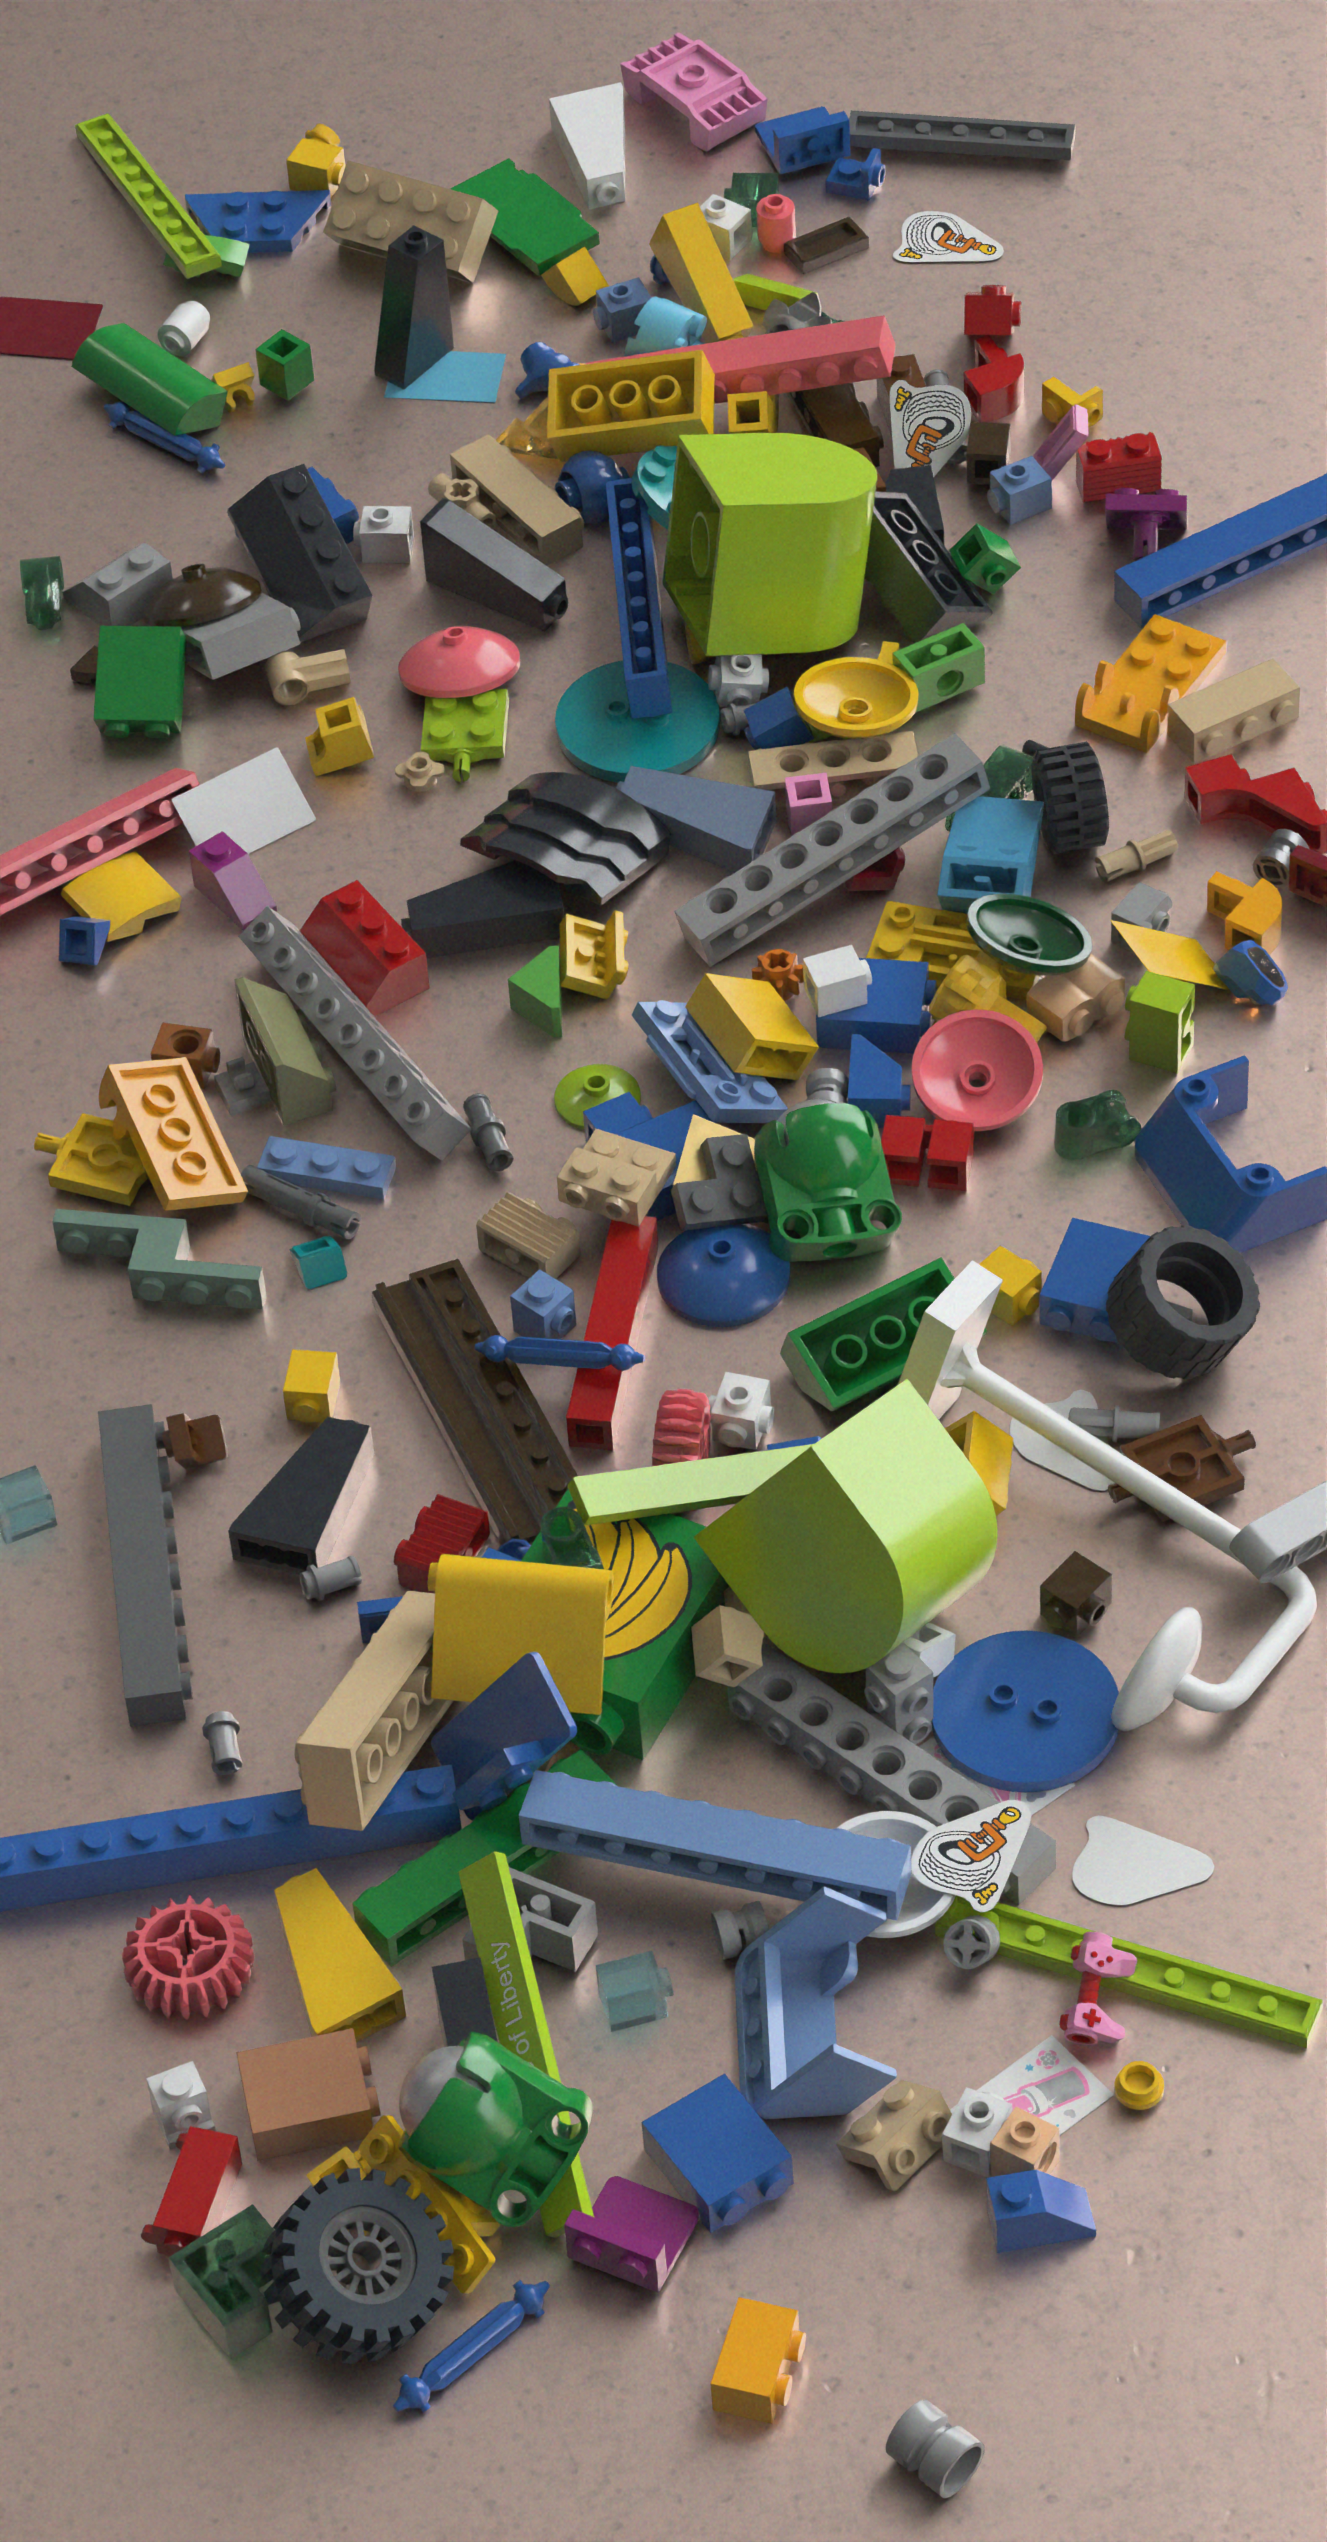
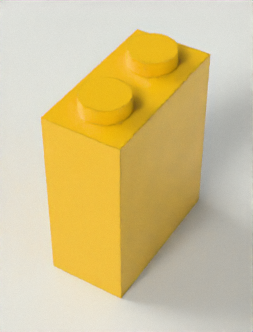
M705 973L685 1006L734 1073L799 1080L819 1048L771 983L767 981Z

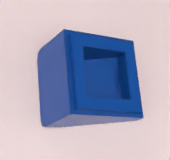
M87 917L60 919L59 961L98 965L110 930V920Z

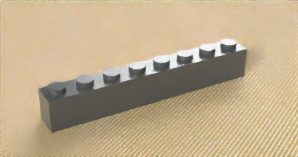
M152 1404L98 1411L124 1695L130 1727L185 1720L184 1700H192L193 1692L190 1671L181 1672V1663H189V1653L186 1635H178L177 1627L186 1625L182 1598L174 1599L173 1594L175 1590H182L179 1563H170V1555L178 1554L175 1526H166V1519L174 1518V1508L171 1491L163 1492L162 1484L171 1483L168 1457H159V1449H165L162 1432L165 1431L164 1421L155 1422Z

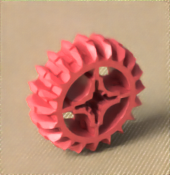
M692 1389L666 1390L659 1401L655 1424L652 1466L709 1458L711 1415L709 1400L705 1393L694 1392Z
M189 1894L185 1904L177 1905L169 1898L166 1909L160 1910L154 1906L151 1907L150 1919L137 1917L136 1931L127 1932V1947L123 1948L124 1975L126 1982L132 1987L133 1995L137 1998V2001L145 2000V2005L149 2008L150 2012L161 2007L162 2013L169 2019L176 2011H181L182 2016L188 2021L192 2011L200 2010L207 2018L210 2011L209 2007L213 2005L225 2010L228 2003L227 1996L240 1998L241 1984L249 1983L251 1977L250 1968L253 1967L255 1960L254 1952L251 1948L253 1944L251 1934L244 1927V1922L240 1915H231V1910L227 1907L226 1903L215 1908L214 1902L208 1896L201 1904H195V1900Z

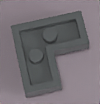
M747 1134L706 1138L701 1144L710 1180L676 1183L671 1189L681 1231L762 1222L767 1217Z

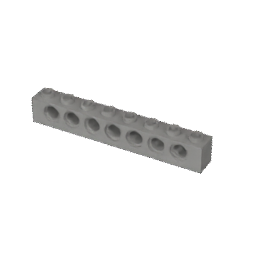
M955 733L942 742L935 744L928 751L899 767L887 777L864 789L857 796L838 808L831 810L816 822L795 833L786 841L767 853L760 855L753 862L724 878L712 888L675 910L674 912L684 938L709 967L713 966L988 791L990 786L983 762Z
M266 906L238 937L412 1140L440 1160H443L472 1130L471 1127L298 928Z
M765 1642L761 1647L763 1666L734 1688L727 1686L729 1706L739 1718L746 1721L750 1720L764 1729L774 1742L779 1745L785 1744L802 1756L803 1760L810 1767L825 1771L835 1778L845 1791L853 1795L858 1794L870 1802L877 1812H904L923 1818L938 1827L1000 1803ZM1031 1823L1001 1896L1005 1895L1018 1905L1056 1869V1840Z

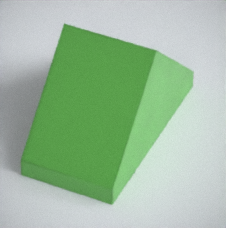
M549 946L508 978L510 1008L555 1038L562 1037L559 946Z

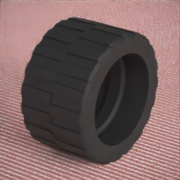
M1183 1225L1181 1227L1171 1226L1151 1235L1114 1277V1281L1110 1284L1107 1292L1106 1311L1109 1315L1108 1322L1121 1347H1124L1130 1354L1129 1356L1136 1362L1143 1364L1146 1369L1154 1373L1163 1374L1168 1378L1193 1379L1195 1376H1203L1214 1367L1216 1368L1256 1322V1315L1260 1309L1258 1299L1260 1294L1259 1288L1254 1280V1274L1250 1266L1245 1263L1243 1256L1237 1250L1235 1251L1227 1241L1221 1237L1218 1238L1204 1229H1195L1192 1226ZM1157 1280L1174 1283L1189 1292L1205 1312L1209 1326L1194 1323L1178 1314L1164 1299Z

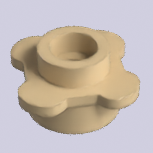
M422 751L414 753L406 763H400L395 767L396 776L404 778L405 786L414 792L431 790L436 785L437 778L443 776L445 772L443 764L435 763L429 758L428 753Z

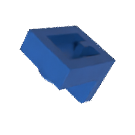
M872 148L865 162L838 157L826 179V193L869 201L876 187H881L885 178L886 167L884 164H881V150Z

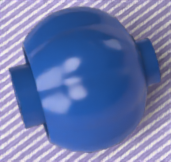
M591 450L581 451L570 457L563 466L558 482L555 484V491L559 498L569 507H574L577 510L582 508L581 516L584 523H602L609 520L606 482L628 479L630 477L623 466L618 467L615 461L607 455Z

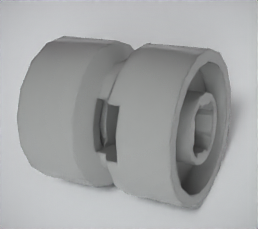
M926 2399L912 2405L897 2421L888 2436L886 2453L908 2471L914 2472L919 2470V2479L942 2498H948L957 2493L974 2475L984 2455V2444L960 2425L951 2427L948 2423V2416Z

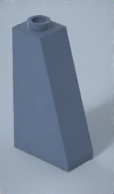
M634 766L630 767L625 781H619L616 789L630 796L649 810L671 833L670 846L733 873L753 862L764 853L776 824L774 791Z

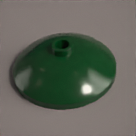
M1017 894L983 896L971 904L966 916L967 930L976 945L1004 967L1028 975H1061L1082 967L1088 961L1092 951L1091 936L1076 918L1066 911L1036 898Z

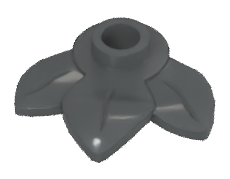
M812 292L789 308L785 303L774 299L764 313L763 325L766 329L765 334L832 324V320L828 317H821L822 308L819 297L815 292Z

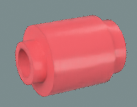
M771 194L762 198L756 206L758 240L765 250L772 253L784 252V243L796 237L795 206L790 198L781 194Z

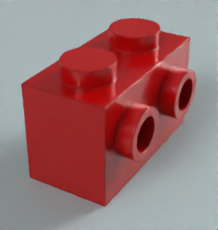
M983 285L981 292H967L965 294L964 335H1012L1014 326L1020 327L1022 302L1014 301V293H1006V285Z

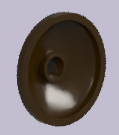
M205 564L190 565L181 570L182 575L165 583L150 598L143 610V617L147 625L158 627H181L203 623L229 615L250 605L261 596V585L257 579L249 574L229 568H206Z

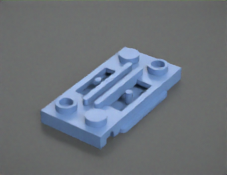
M664 1000L658 1002H637L632 1017L648 1036L646 1042L687 1096L696 1099L713 1123H768L772 1120H778L788 1109L777 1095L775 1088L763 1076L733 1072L685 1008L687 1003Z

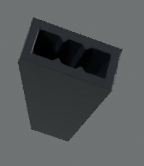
M415 225L388 246L374 366L376 376L402 389H406L442 357L454 349L444 240Z
M442 498L420 521L426 581L544 632L565 614L568 608V598L564 577L450 500Z
M514 860L407 900L409 918L401 919V926L426 953V958L559 939L560 923L564 918V907L558 882L553 881L536 869Z
M327 1417L231 1524L228 1533L233 1560L299 1575L307 1571V1566L314 1565L316 1568L326 1565L374 1457L371 1426L354 1420Z
M481 1958L433 1966L434 1988L444 2047L457 2046L462 2040L466 2039L471 2031L487 2035L497 2041Z

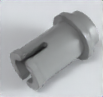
M730 703L727 705V708L721 709L720 721L724 733H732L733 736L739 735L741 730L748 727L749 724L744 709L754 704L736 707L734 703Z
M349 1556L346 1559L318 1568L314 1565L307 1566V1571L300 1573V1583L307 1599L316 1598L317 1601L324 1600V1594L349 1586L360 1585L362 1583L360 1578L361 1571L355 1557Z
M214 1712L207 1716L206 1723L202 1727L203 1736L209 1740L212 1771L219 1775L232 1774L237 1772L239 1767H242L236 1737L240 1731L239 1722L230 1712Z

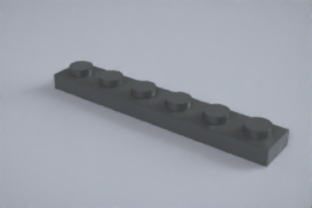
M851 110L849 117L850 146L962 153L977 156L994 155L1012 158L1071 160L1075 141V124Z

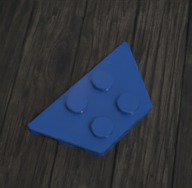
M330 190L185 194L186 210L189 214L193 213L195 215L198 227L204 235L223 237L249 244L248 253L293 252L302 241V236L308 233L316 224V214L321 208L328 210L331 206Z

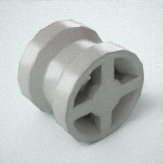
M979 1915L968 1916L952 1925L945 1933L943 1941L944 1952L949 1961L955 1966L963 1969H973L995 1956L1000 1945V1935L995 1924L988 1918ZM973 1930L975 1931V1935L979 1938V1940L982 1941H977L976 1937L973 1936Z

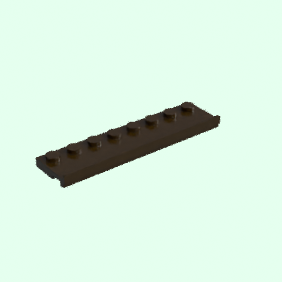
M451 1260L410 1273L409 1280L386 1287L384 1282L375 1284L376 1290L372 1291L373 1306L482 1510L488 1511L489 1523L500 1544L503 1545L511 1539L525 1540L528 1543L534 1542L568 1490V1484L573 1477H578L517 1364L509 1358L501 1362H493L485 1354L475 1350V1344L486 1341L490 1336L500 1335L460 1260Z

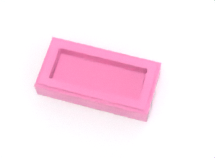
M1077 404L1072 406L1033 455L1034 459L1052 478V481L1089 436L1087 409Z

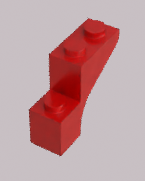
M1232 754L1185 767L1184 798L1200 824L1224 819H1237L1251 822L1270 833L1278 829H1287L1299 834L1306 841L1310 850L1321 854L1327 852V811L1319 808L1310 783L1303 782L1295 767L1253 780L1250 779L1249 773L1245 768L1240 769Z

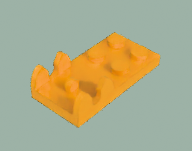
M1154 614L1114 665L1104 660L1099 662L1095 674L1094 688L1086 683L1081 684L1075 704V726L1148 753L1167 729L1168 704L1197 691L1226 654L1227 641Z
M186 1057L107 1066L99 1089L100 1109L117 1107V1113L113 1120V1137L116 1140L128 1139L131 1136L164 1211L241 1203L244 1201L248 1193L246 1185Z

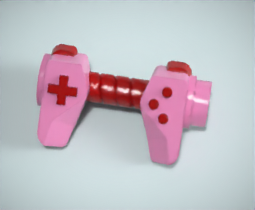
M1086 1932L1083 1935V1941L1072 1948L1071 1959L1074 1960L1073 1967L1082 1973L1077 2005L1067 2009L1065 2014L1060 2016L1059 2025L1065 2031V2039L1076 2044L1094 2045L1098 2043V2040L1116 2043L1125 2037L1124 2027L1111 2020L1097 2006L1096 2001L1098 2000L1101 1978L1130 1977L1135 1972L1137 1958L1131 1953L1114 1949L1112 1947V1937L1104 1933Z

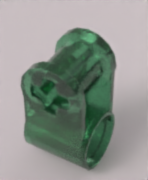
M1108 1090L1096 1096L1064 1103L1057 1109L1054 1148L1059 1156L1070 1160L1083 1159L1089 1155L1113 1148H1123L1135 1141L1137 1134L1142 1129L1141 1124L1135 1116H1131L1127 1111L1124 1095L1117 1090Z
M556 1507L547 1511L540 1523L543 1556L546 1563L604 1569L599 1553L593 1547L579 1513L568 1507Z

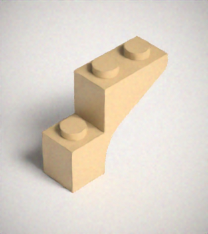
M728 1587L724 1590L725 1607L719 1605L694 1624L691 1627L696 1676L734 1688L763 1666L761 1654L762 1641L769 1639V1637L760 1628L731 1587Z

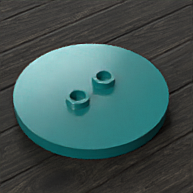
M623 660L612 662L587 672L573 682L562 695L555 716L558 743L565 756L575 766L594 777L606 781L624 782L631 766L681 774L704 759L718 738L720 712L717 698L713 690H709L708 684L696 673L680 665L667 662L673 713L632 719Z

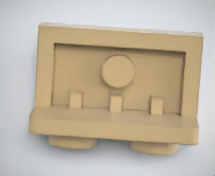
M900 2080L884 2093L883 2098L866 2115L857 2119L851 2125L850 2130L836 2145L844 2159L876 2168L885 2187L897 2191L942 2146V2133L952 2113L940 2090Z

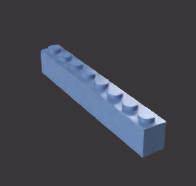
M535 1770L519 1813L521 1840L524 1845L804 1902L823 1887H827L886 1912V1918L892 1920L898 1919L912 1874L911 1845L902 1844L890 1838L877 1839L853 1834L845 1829H828L808 1825L796 1819L783 1820L758 1815L750 1810H733L713 1806L701 1800L689 1801L665 1796L656 1791L644 1792L619 1787L611 1782H594L574 1778L562 1772L549 1773Z

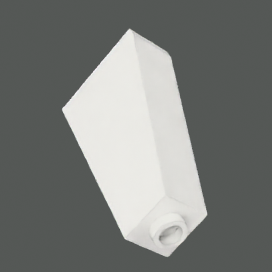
M621 82L550 98L551 129L588 209L624 202L625 109Z

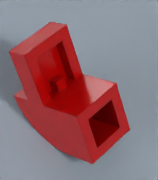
M989 335L975 339V368L963 372L964 394L968 398L971 412L978 422H992L1012 414L1022 404L1024 400V360L1021 353L1008 357L1006 351L1002 347L998 348Z

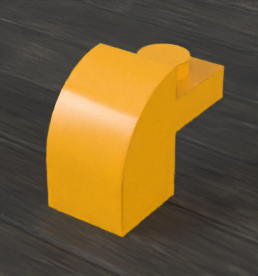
M1216 871L1207 881V911L1225 919V949L1230 950L1243 941L1252 940L1264 948L1270 955L1278 946L1281 938L1282 899L1279 891L1271 882L1264 878H1261L1254 887H1250L1240 880L1233 879Z

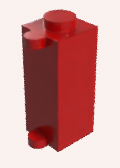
M190 2126L188 2133H181L177 2138L175 2145L181 2150L153 2225L147 2224L144 2226L141 2238L147 2243L156 2245L158 2253L164 2254L172 2260L180 2262L193 2260L206 2263L241 2169L242 2158L238 2136Z

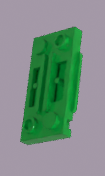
M509 158L450 188L451 190L483 198L498 210L490 236L537 276L542 275L581 248L585 247L588 251L600 244L599 232L581 218L582 214L578 208L534 173L528 174L523 169L518 171L515 168V163Z

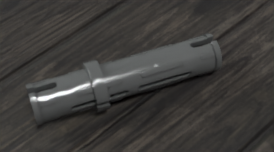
M248 1165L242 1171L241 1177L247 1183L245 1185L249 1194L303 1218L305 1224L313 1228H317V1225L324 1227L347 1240L353 1238L358 1232L360 1224L352 1220L359 1222L361 1220L360 1214L331 1202L329 1196L318 1192L317 1195L310 1193L253 1165Z

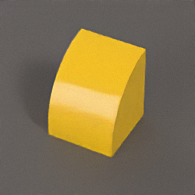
M585 247L560 261L541 275L552 292L570 305H579L596 295V290L609 287V284Z

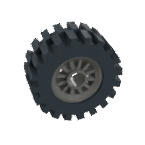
M360 2168L346 2169L338 2179H336L334 2173L321 2178L314 2187L310 2186L285 2211L273 2226L275 2231L266 2239L263 2252L271 2255L261 2264V2279H273L274 2281L263 2292L267 2305L279 2302L283 2309L274 2319L281 2329H284L292 2322L299 2329V2332L292 2340L302 2348L311 2340L319 2343L316 2356L329 2360L338 2350L342 2351V2363L356 2364L365 2354L367 2355L368 2362L383 2358L390 2350L392 2353L396 2352L435 2316L434 2313L443 2305L449 2293L443 2290V2288L453 2280L454 2266L442 2264L454 2251L451 2239L439 2241L437 2235L446 2227L441 2214L429 2219L424 2210L432 2202L422 2192L415 2200L411 2199L405 2194L411 2183L401 2177H398L391 2186L384 2184L385 2171L372 2169L363 2180L360 2177ZM377 2237L382 2240L381 2243L376 2239ZM388 2248L390 2253H386L385 2249ZM352 2253L362 2255L368 2261L370 2271L357 2267L353 2261ZM331 2271H336L337 2275L334 2276ZM340 2282L346 2284V2287L344 2288Z

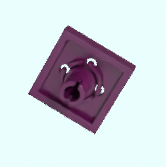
M1132 488L1116 489L1114 494H1106L1107 528L1134 529L1132 560L1137 561L1143 558L1145 545H1147V556L1158 551V529L1187 530V495H1179V491L1174 489H1159L1155 491V495L1139 494L1137 489Z

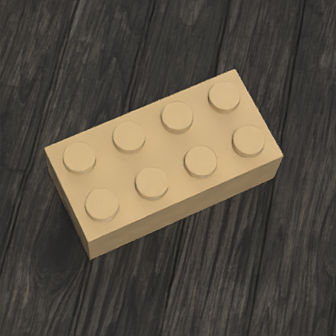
M348 160L323 233L340 245L387 258L388 246L415 225L444 240L447 276L474 283L498 210L483 198Z

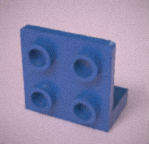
M821 106L755 124V132L779 174L794 172L825 162H832L838 159V157L851 156L850 120L845 111L830 115L827 109Z

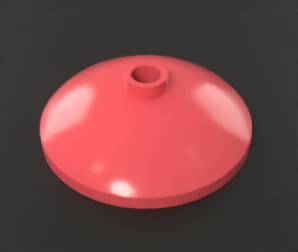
M455 626L437 631L415 643L401 658L398 671L401 683L414 693L435 698H458L484 693L506 683L517 673L521 660L519 649L505 636L477 627Z
M966 1010L939 1020L922 1036L912 1060L913 1086L920 1102L927 1111L938 1120L974 1123V1131L1000 1128L1022 1116L1037 1098L1043 1079L1042 1056L1033 1036L1016 1020L1007 1015L989 1010ZM973 1080H982L985 1084L977 1088L973 1087L970 1083Z

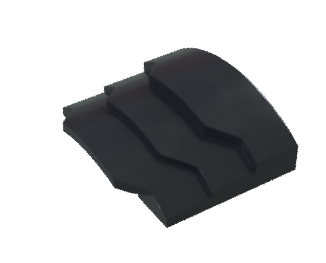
M543 772L530 775L509 790L507 801L484 816L483 823L463 836L460 840V846L493 860L498 859L500 856H505L519 861L543 873L555 882L566 884V891L602 905L669 854L671 833L644 806L612 786L578 774Z

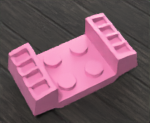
M678 32L670 39L663 40L659 45L653 48L650 47L646 52L640 55L637 54L633 59L620 64L624 87L628 94L641 105L658 96L663 98L689 118L691 143L706 152L716 145L724 143L725 140L738 135V133L745 129L751 128L754 124L764 121L766 118L768 98L750 83L746 73L700 39L693 41Z

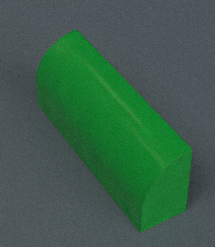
M125 323L110 325L96 330L87 337L75 354L71 367L174 436L218 427L221 424L228 391Z

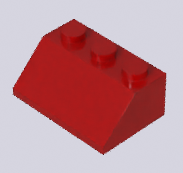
M358 880L322 897L300 929L305 938L374 1017L430 989L426 953Z

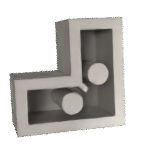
M509 1867L530 1957L533 1954L576 1972L598 1936L595 1901ZM470 1927L462 1940L465 1960L479 1958L472 1927Z

